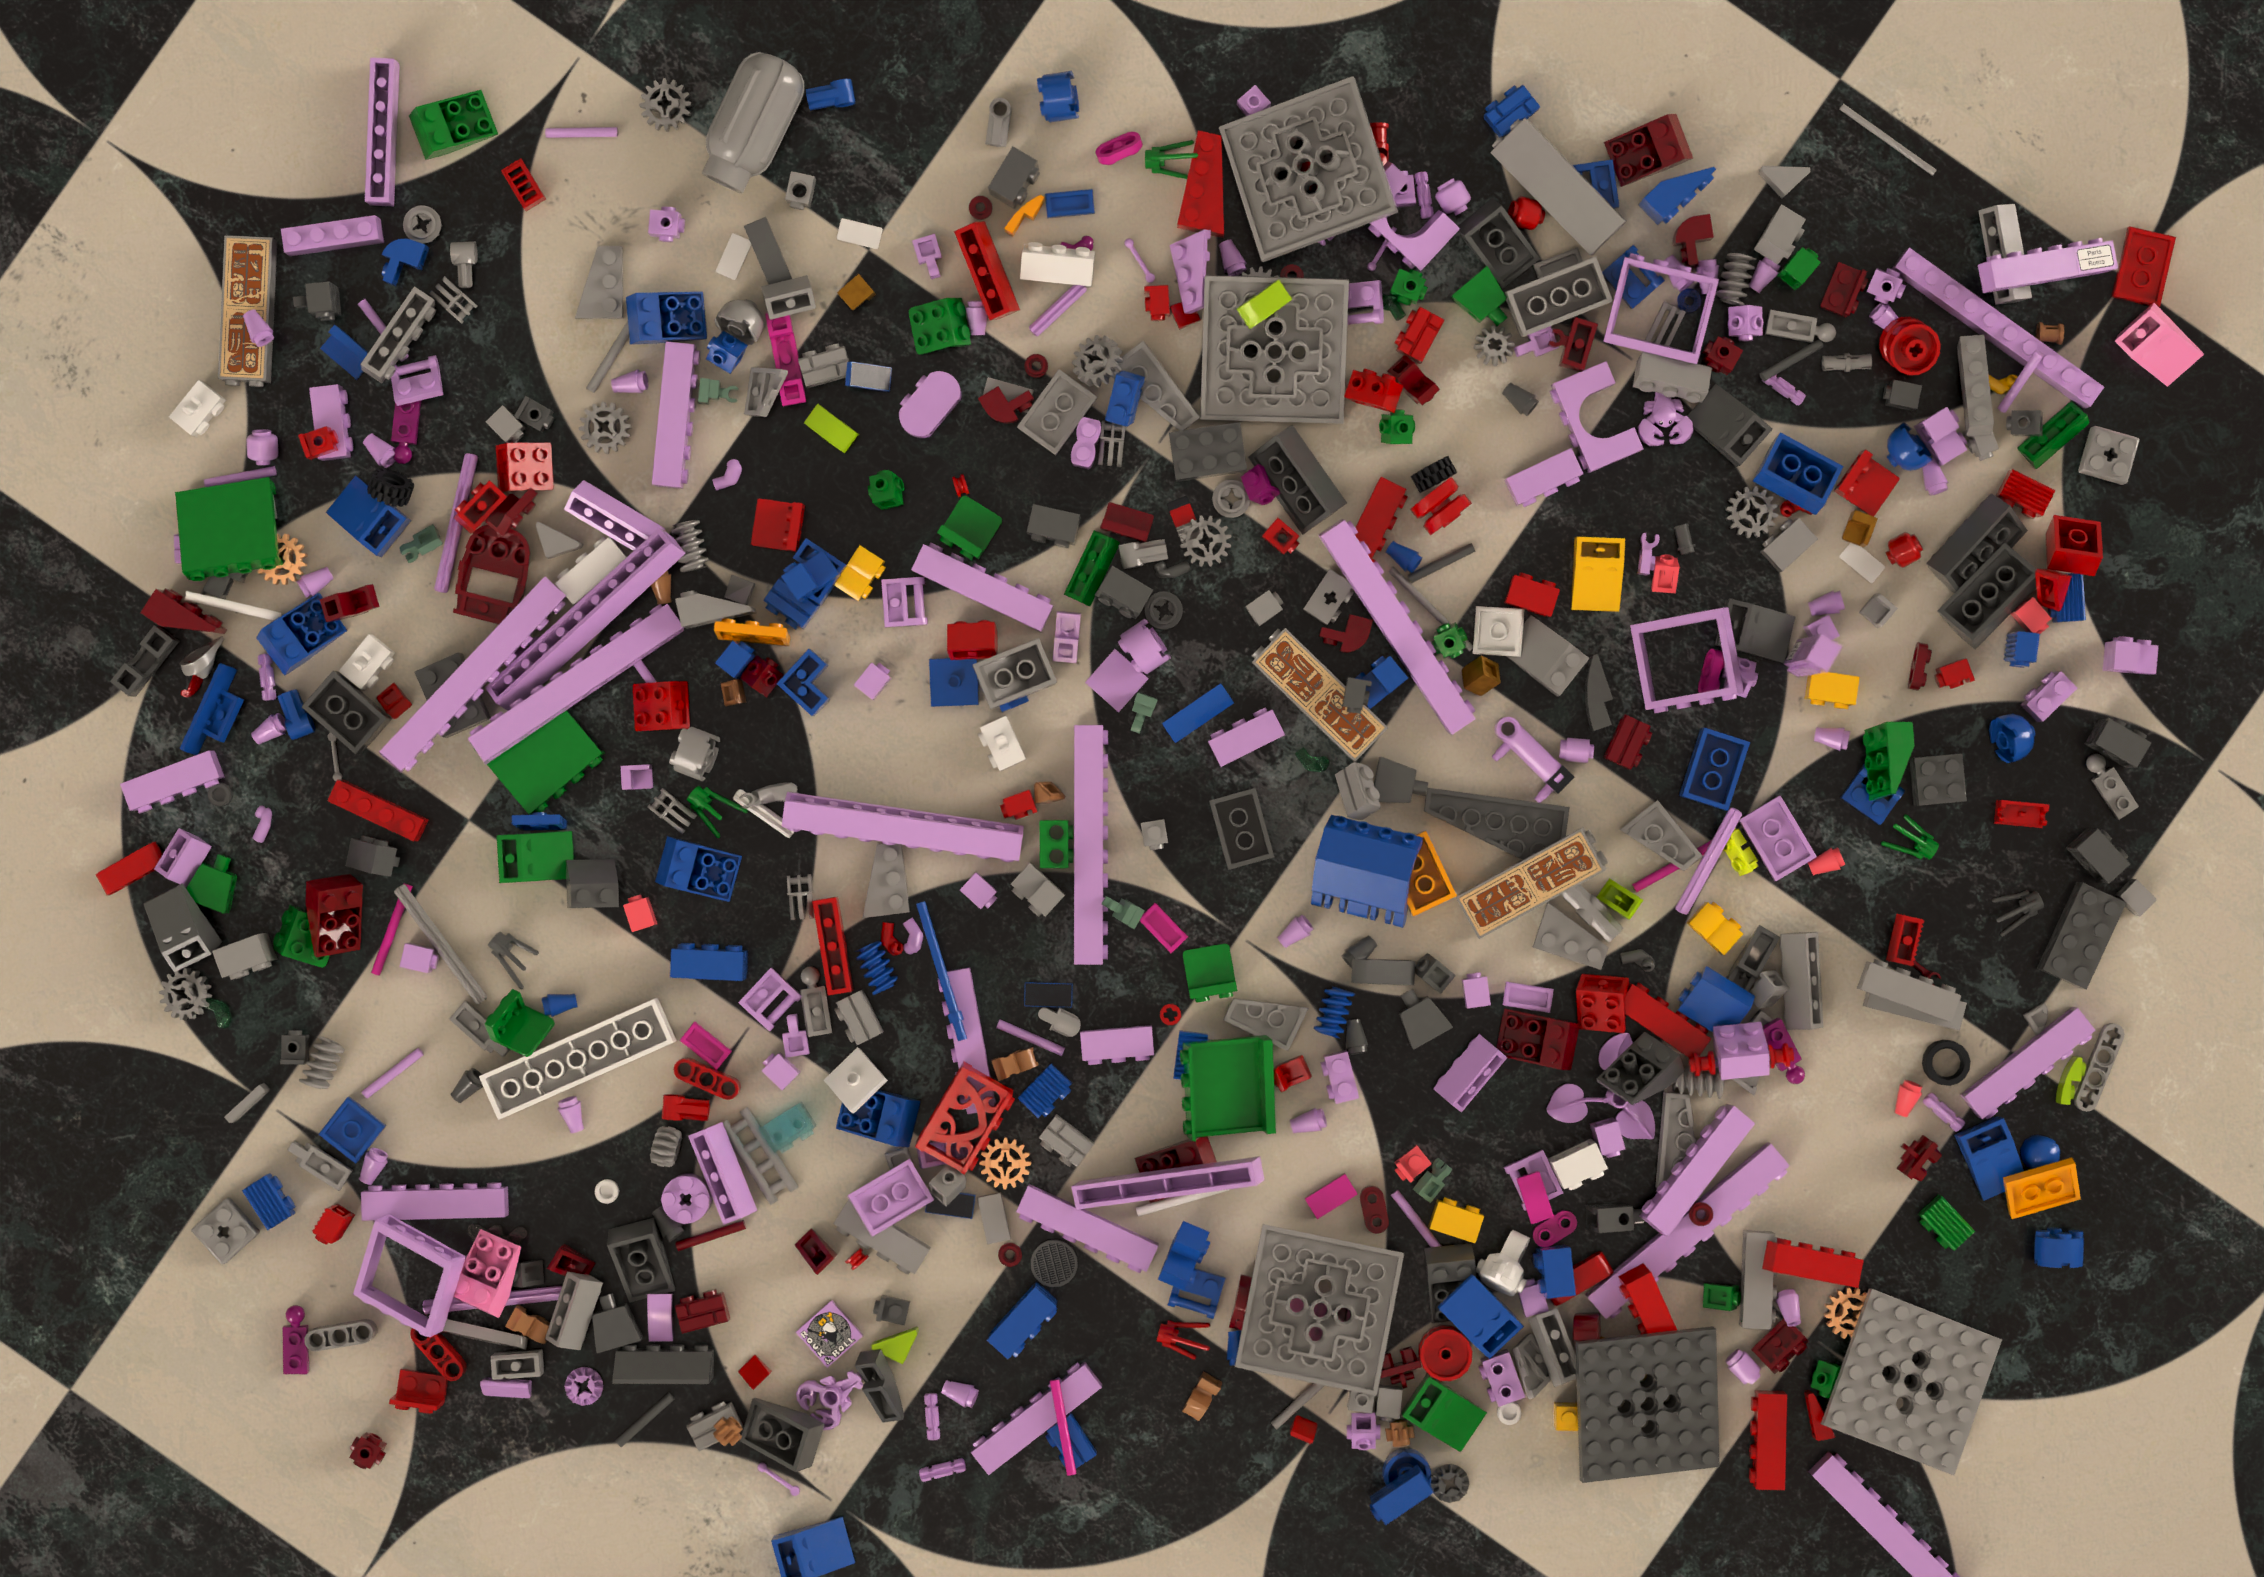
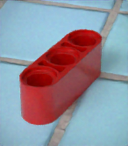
M152 842L98 872L96 877L106 895L109 896L155 871L154 868L163 853L157 842Z
M682 1058L674 1065V1074L678 1079L720 1098L730 1100L740 1093L741 1084L735 1077L692 1058ZM685 1062L691 1066L690 1075H683L680 1072L681 1063ZM704 1072L712 1074L713 1083L711 1085H706L702 1082L701 1077ZM725 1082L734 1084L735 1092L729 1095L724 1092L723 1085Z
M1602 1251L1594 1253L1573 1266L1576 1295L1614 1273ZM1575 1296L1550 1298V1300L1556 1307Z
M411 1329L412 1341L445 1379L456 1381L465 1374L467 1369L465 1360L441 1332L430 1338H422L417 1330ZM434 1345L443 1347V1356H437L434 1353ZM450 1363H455L459 1366V1374H452L450 1372Z

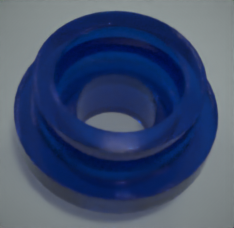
M1691 288L1684 289L1677 297L1678 307L1687 313L1696 311L1701 305L1700 294ZM1686 297H1691L1693 299L1692 305H1687L1685 303Z

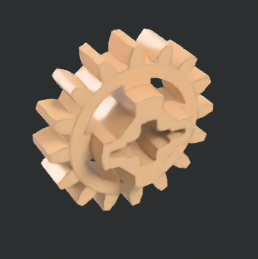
M277 533L278 544H285L281 549H278L279 555L283 556L285 562L283 565L276 566V568L271 570L259 569L257 571L259 574L266 573L264 580L269 581L273 578V584L278 585L281 580L283 585H288V579L293 582L297 581L296 574L303 576L304 573L300 568L301 566L307 567L308 564L302 561L303 558L308 557V554L301 553L304 545H296L298 542L297 538L294 537L289 541L290 537L288 534H284L281 539L280 534ZM294 552H295V555H296V563H294V561H293V553H294ZM284 569L290 571L289 573L284 575H277V573H280L281 570Z
M1004 1137L1003 1143H1000L998 1138H996L995 1146L988 1144L989 1152L982 1151L981 1153L986 1158L979 1162L980 1165L985 1166L981 1174H988L989 1176L986 1181L990 1182L993 1179L995 1181V1188L999 1183L1003 1184V1189H1006L1009 1183L1015 1188L1016 1180L1021 1183L1024 1182L1022 1174L1029 1175L1030 1171L1025 1169V1167L1030 1166L1031 1161H1027L1025 1158L1030 1153H1023L1022 1150L1025 1145L1022 1144L1018 1147L1016 1145L1017 1139L1009 1143L1008 1138ZM1001 1148V1154L997 1158H990L994 1151ZM1010 1148L1015 1150L1021 1159L1015 1158L1010 1153ZM1005 1152L1007 1160L1009 1162H1012V1164L1008 1166L1006 1174L1005 1169H1003V1165L999 1164V1162L1003 1160ZM991 1168H996L1001 1173V1178L997 1177ZM1014 1168H1021L1017 1175L1010 1178V1172Z
M1846 1287L1845 1293H1842L1839 1289L1836 1290L1838 1296L1835 1298L1830 1295L1829 1298L1832 1303L1824 1305L1829 1309V1312L1824 1313V1317L1830 1318L1826 1323L1827 1326H1835L1832 1332L1838 1334L1841 1331L1843 1339L1847 1337V1334L1852 1338L1867 1296L1866 1292L1860 1295L1859 1288H1855L1852 1292L1849 1287ZM1848 1298H1857L1861 1302H1857L1854 1304L1851 1303L1848 1300ZM1840 1304L1839 1311L1835 1314L1836 1307ZM1849 1308L1854 1311L1852 1318L1846 1316ZM1845 1323H1848V1324H1850L1853 1328H1852V1329L1843 1328V1327L1840 1326V1324L1843 1325V1324H1845Z

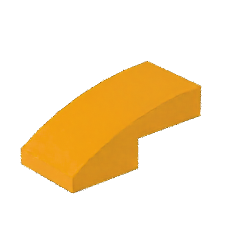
M1039 195L1022 206L1004 228L1005 232L1013 237L1024 217L1034 221L1045 202V197Z

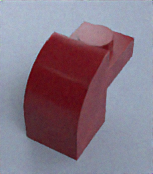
M1710 214L1688 218L1674 233L1673 246H1683L1680 249L1681 263H1685L1687 267L1692 268L1699 264L1695 243L1711 241L1714 238Z
M1405 355L1387 370L1390 375L1396 377L1397 383L1403 385L1402 390L1416 404L1420 403L1423 406L1426 402L1433 399L1434 395L1440 390L1432 380L1423 374L1415 362Z
M999 386L979 397L978 400L993 420L999 423L1010 424L1019 421L1014 412L1019 410L1022 413L1032 407L1031 402L1034 398L1028 390L1008 402Z
M373 584L320 599L326 622L351 618L380 607Z
M1349 614L1345 632L1321 627L1319 637L1324 638L1323 643L1337 646V642L1342 643L1340 648L1342 653L1353 652L1362 647L1367 641L1373 620Z
M1240 1276L1229 1328L1242 1330L1252 1280L1250 1276Z
M1600 1312L1576 1313L1574 1315L1573 1336L1575 1341L1600 1339Z

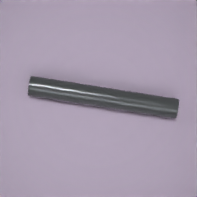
M1818 339L1760 373L1761 379L1766 381L1823 348L1822 341Z
M1470 543L1408 574L1410 582L1414 583L1476 552L1474 546Z
M668 1392L615 1440L620 1447L624 1446L675 1400L673 1395Z

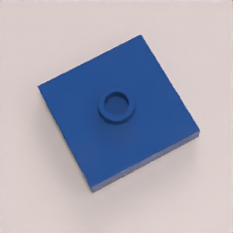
M929 659L931 707L979 705L978 678L972 666L977 663V659Z
M535 812L532 815H512V824L520 831L567 829V820L561 815H547L544 812Z
M347 1097L318 1135L356 1164L386 1125L351 1097Z

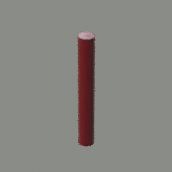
M744 1220L675 1242L678 1251L736 1233L745 1230L746 1225Z

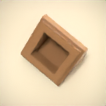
M742 679L721 683L725 706L747 703Z
M1036 782L1034 785L1035 804L1053 803L1064 800L1066 797L1052 782Z

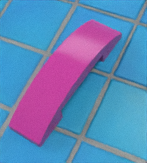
M765 313L776 369L788 371L780 389L782 406L806 402L805 390L791 317L788 315L770 320L768 313Z

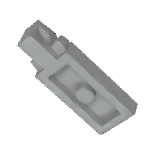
M464 1001L449 1018L483 1050H487L489 1053L495 1050L502 1057L506 1056L511 1050L490 1039L484 1025L487 1019L467 1001Z
M294 1141L288 1148L289 1152L297 1156L295 1161L301 1168L338 1191L342 1189L353 1171L348 1166L309 1143L303 1146Z

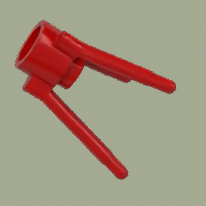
M1168 1320L1167 1325L1161 1323L1156 1342H1160L1162 1346L1171 1348L1191 1359H1196V1355L1175 1345L1176 1342L1209 1351L1210 1347L1178 1337L1179 1330L1175 1328H1209L1210 1324L1173 1322Z

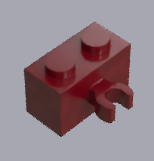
M1575 317L1571 322L1567 336L1560 329L1552 330V333L1557 334L1560 339L1558 342L1549 341L1548 345L1553 348L1564 346L1559 362L1560 367L1577 372L1584 371L1598 326L1597 323Z

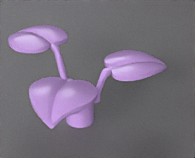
M1629 1033L1617 1034L1602 1046L1599 1052V1064L1603 1070H1606L1633 1044ZM1564 1084L1555 1090L1546 1108L1547 1113L1554 1119L1565 1123H1575L1582 1120L1588 1113L1585 1102H1608L1616 1108L1623 1109L1616 1115L1615 1119L1618 1121L1621 1134L1624 1137L1630 1139H1654L1655 1121L1648 1104L1640 1101L1631 1105L1610 1090L1606 1092V1097L1583 1098L1584 1093L1579 1086Z

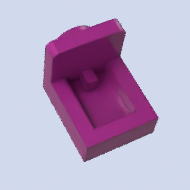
M1257 464L1241 476L1249 500L1260 505L1269 504L1280 494L1278 488L1271 486L1265 468L1260 464Z

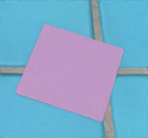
M1114 649L1085 683L1119 712L1145 684L1148 678L1143 673H1138L1132 663Z

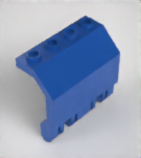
M1331 815L1324 827L1315 859L1311 905L1322 907L1324 903V908L1330 909L1333 904V897L1340 898L1339 912L1345 913L1347 908V914L1368 919L1370 914V920L1376 921L1380 908L1386 910V924H1391L1393 919V926L1404 928L1408 912L1407 899L1410 878L1416 857L1422 847L1423 837L1415 836L1412 833L1395 831L1388 827L1371 825L1364 821L1359 822L1347 819L1344 816Z

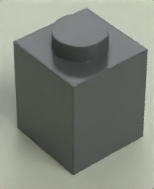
M1898 380L1891 381L1889 385L1885 386L1883 392V399H1886L1885 406L1910 411L1918 409L1922 385Z

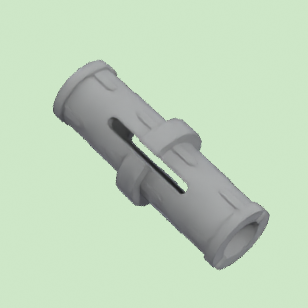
M1844 353L1838 356H1822L1823 371L1844 370V372H1850V370L1871 369L1872 367L1871 354L1850 355L1849 353Z

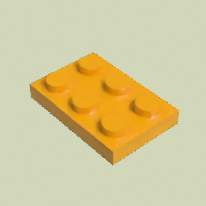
M728 618L721 619V622L715 621L714 632L719 640L779 646L790 645V635L787 628H783L782 624L769 623V626H759L760 623L756 621H745V624L736 623V620Z
M2073 1158L2003 1177L2008 1212L2011 1219L2081 1200L2076 1165Z

